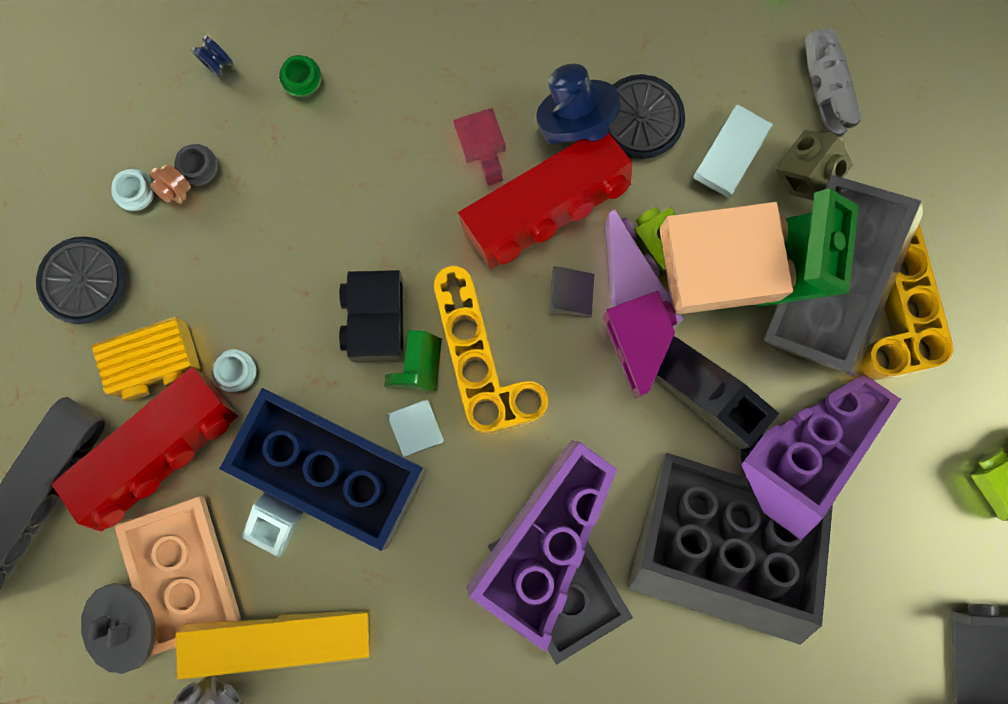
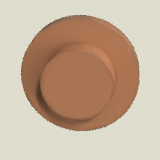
M165 164L161 169L154 168L150 172L153 180L150 186L162 200L167 203L174 200L182 204L187 199L186 193L191 189V186L186 178L174 167Z

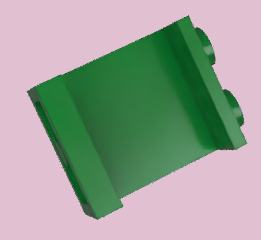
M830 188L814 193L812 212L785 218L788 226V239L785 242L787 260L793 261L796 270V283L793 287V293L781 301L754 305L761 307L849 293L859 205Z

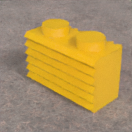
M176 316L92 344L91 346L94 358L96 359V366L99 369L98 373L104 385V392L108 395L122 397L123 401L143 398L150 394L148 388L161 383L168 387L191 367L198 371L201 370L187 322Z

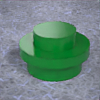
M294 55L283 63L279 78L287 93L295 97H306L313 94L319 88L322 75L318 64L313 59L307 56Z

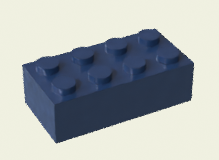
M261 388L219 468L237 479L380 551L388 548L427 470L264 388Z

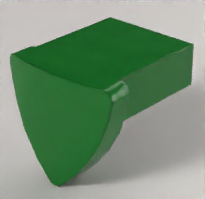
M408 330L403 373L386 374L384 387L436 391L442 338L426 331Z

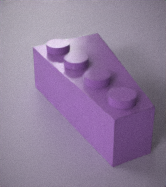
M574 440L568 443L466 586L468 595L472 600L544 652L548 649L559 613H562L571 581L576 569L581 564L587 540L593 526L596 525L617 471L614 466L584 444Z

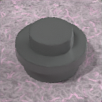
M192 144L179 150L175 158L174 167L186 178L191 186H202L214 178L218 169V162L216 156L208 147Z

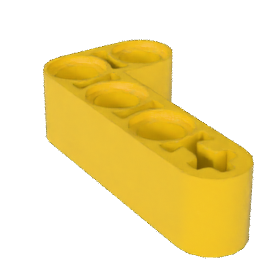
M920 223L903 261L908 268V275L898 273L884 306L892 336L870 343L858 369L862 375L865 374L873 380H884L941 366L949 361L954 351L952 337ZM908 300H912L917 304L919 308L918 318L909 312ZM920 340L925 342L930 349L929 360L925 359L919 351ZM878 349L883 350L889 358L887 369L880 366L877 361L876 354Z
M448 266L442 269L434 280V291L465 414L471 427L482 434H492L538 421L545 414L548 406V395L545 389L539 383L533 381H523L500 387L472 278L464 268L458 266ZM452 281H457L458 286L462 287L460 288V296L463 308L456 310L452 295L448 291L449 283ZM468 320L476 325V334L468 340H460L453 335L454 327L461 321ZM479 361L485 364L488 369L486 377L479 382L468 381L463 375L464 368L468 363ZM527 391L535 393L540 399L541 406L538 411L533 414L522 413L516 406V398L519 394ZM483 402L493 403L499 411L498 418L490 425L479 424L474 419L475 408Z

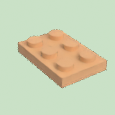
M199 496L114 526L131 586L139 591L148 602L155 619L156 641L151 652L152 655L175 648L176 632L186 623L242 621L204 496Z

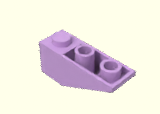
M615 209L609 212L605 222L611 308L655 291H659L662 301L668 300L672 305L670 289L666 291L657 278L660 276V271L654 259L648 253L643 255L635 243L638 237L630 221L627 218L620 219ZM681 314L676 315L678 325L683 318Z

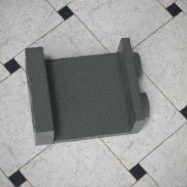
M969 604V612L952 611L954 704H1008V613H999L998 606L988 604Z

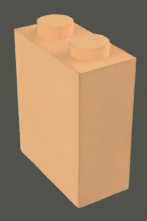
M777 202L667 216L661 225L660 234L675 315L776 302L793 293V287L796 283V270L793 261L787 260L785 242L788 239V226L785 217L779 215Z

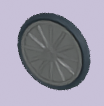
M645 74L630 75L614 83L613 86L618 92L621 107L617 117L609 125V134L626 155L639 159L653 158L672 148L679 140L685 125L684 105L676 90L663 79Z
M86 236L73 237L52 247L42 259L36 275V290L44 308L55 318L72 324L91 323L109 314L119 303L126 285V271L123 261L116 250L104 241Z

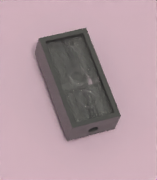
M831 175L826 189L831 188L859 205L850 291L847 294L778 304L764 341L774 348L855 377L919 225L923 209L921 200Z

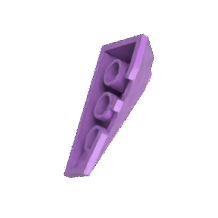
M863 374L830 393L809 409L806 407L782 425H776L767 430L741 465L763 513L802 540L824 518L901 398Z

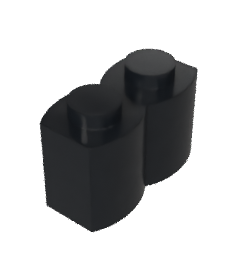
M400 270L348 271L347 283H341L339 289L341 309H347L348 312L347 325H341L339 330L341 351H347L348 358L352 362L403 360V277Z

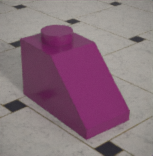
M659 291L609 308L603 316L635 399L644 396L650 391L675 334L673 326L677 325L675 312L668 300L662 301Z

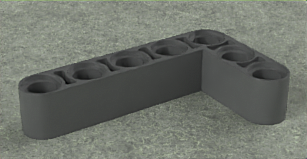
M63 397L52 405L0 483V589L60 499L51 484L88 454L104 431L105 420L69 397Z

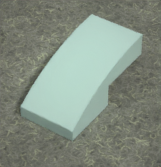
M736 104L693 178L730 198L773 124Z

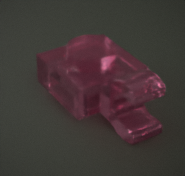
M493 108L453 120L466 163L479 160L487 186L503 181V170L497 154L506 151V144Z

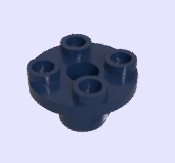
M566 64L554 70L548 78L551 94L542 101L536 113V120L545 141L549 144H558L585 138L589 141L604 138L609 133V125L615 120L621 107L616 88L605 81L590 80L587 69L580 64Z

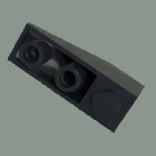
M673 336L656 379L738 450L751 448L780 413L745 383L676 336Z

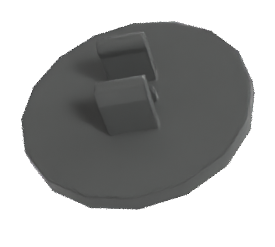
M112 583L95 590L86 601L81 615V635L87 652L97 665L108 672L124 674L141 667L150 657L156 641V623L150 605L139 591L127 584Z

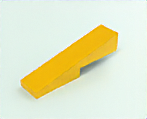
M368 610L282 614L277 619L186 623L176 632L177 680L360 659L370 656Z

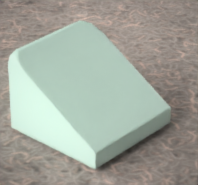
M424 400L387 414L403 457L444 443L429 400Z
M264 493L253 504L241 538L280 558L303 515V511Z

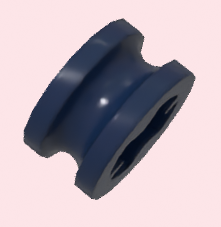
M205 35L202 38L203 45L201 47L194 46L191 51L210 72L220 78L223 75L222 68L224 66L231 67L233 61L215 41Z

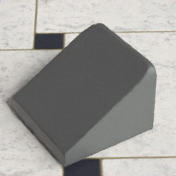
M553 266L549 313L592 316L594 274Z

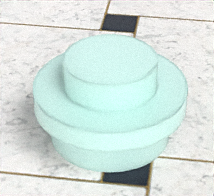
M138 169L121 171L112 181V197L125 210H142L154 198L155 192L150 186L153 180L145 172Z
M232 349L221 353L215 359L212 366L214 382L219 388L227 392L237 393L244 391L253 383L256 376L254 360L250 355L241 350Z

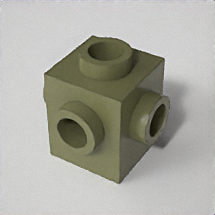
M804 130L775 169L791 195L814 201V193L826 189L831 175L845 178L854 164L845 149V143L840 137L831 132L819 133Z

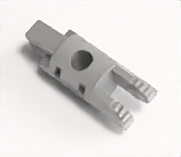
M815 30L805 38L808 69L822 121L825 124L824 128L826 132H831L841 137L848 131L847 128L850 129L859 124L861 113L859 112V105L847 59L835 30Z

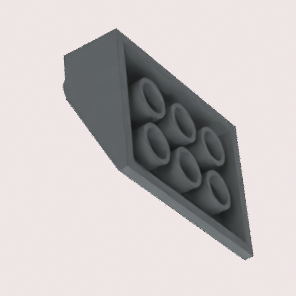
M666 452L661 463L636 549L628 589L801 645L822 627L833 505L824 518L800 540L763 513L747 478Z

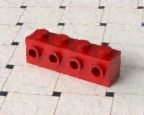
M609 133L604 138L596 141H589L586 138L581 139L459 211L458 215L464 233L490 270L499 264H508L516 259L521 251L534 243H541L550 239L557 229L572 220L578 221L585 218L594 207L607 199H616L624 194L629 186L632 185V161Z
M191 367L51 485L77 524L102 532L119 523L123 519L125 512L140 499L153 494L159 488L160 482L173 471L187 465L194 458L195 453L206 443L223 435L227 431L229 424L239 415L214 383L194 367Z

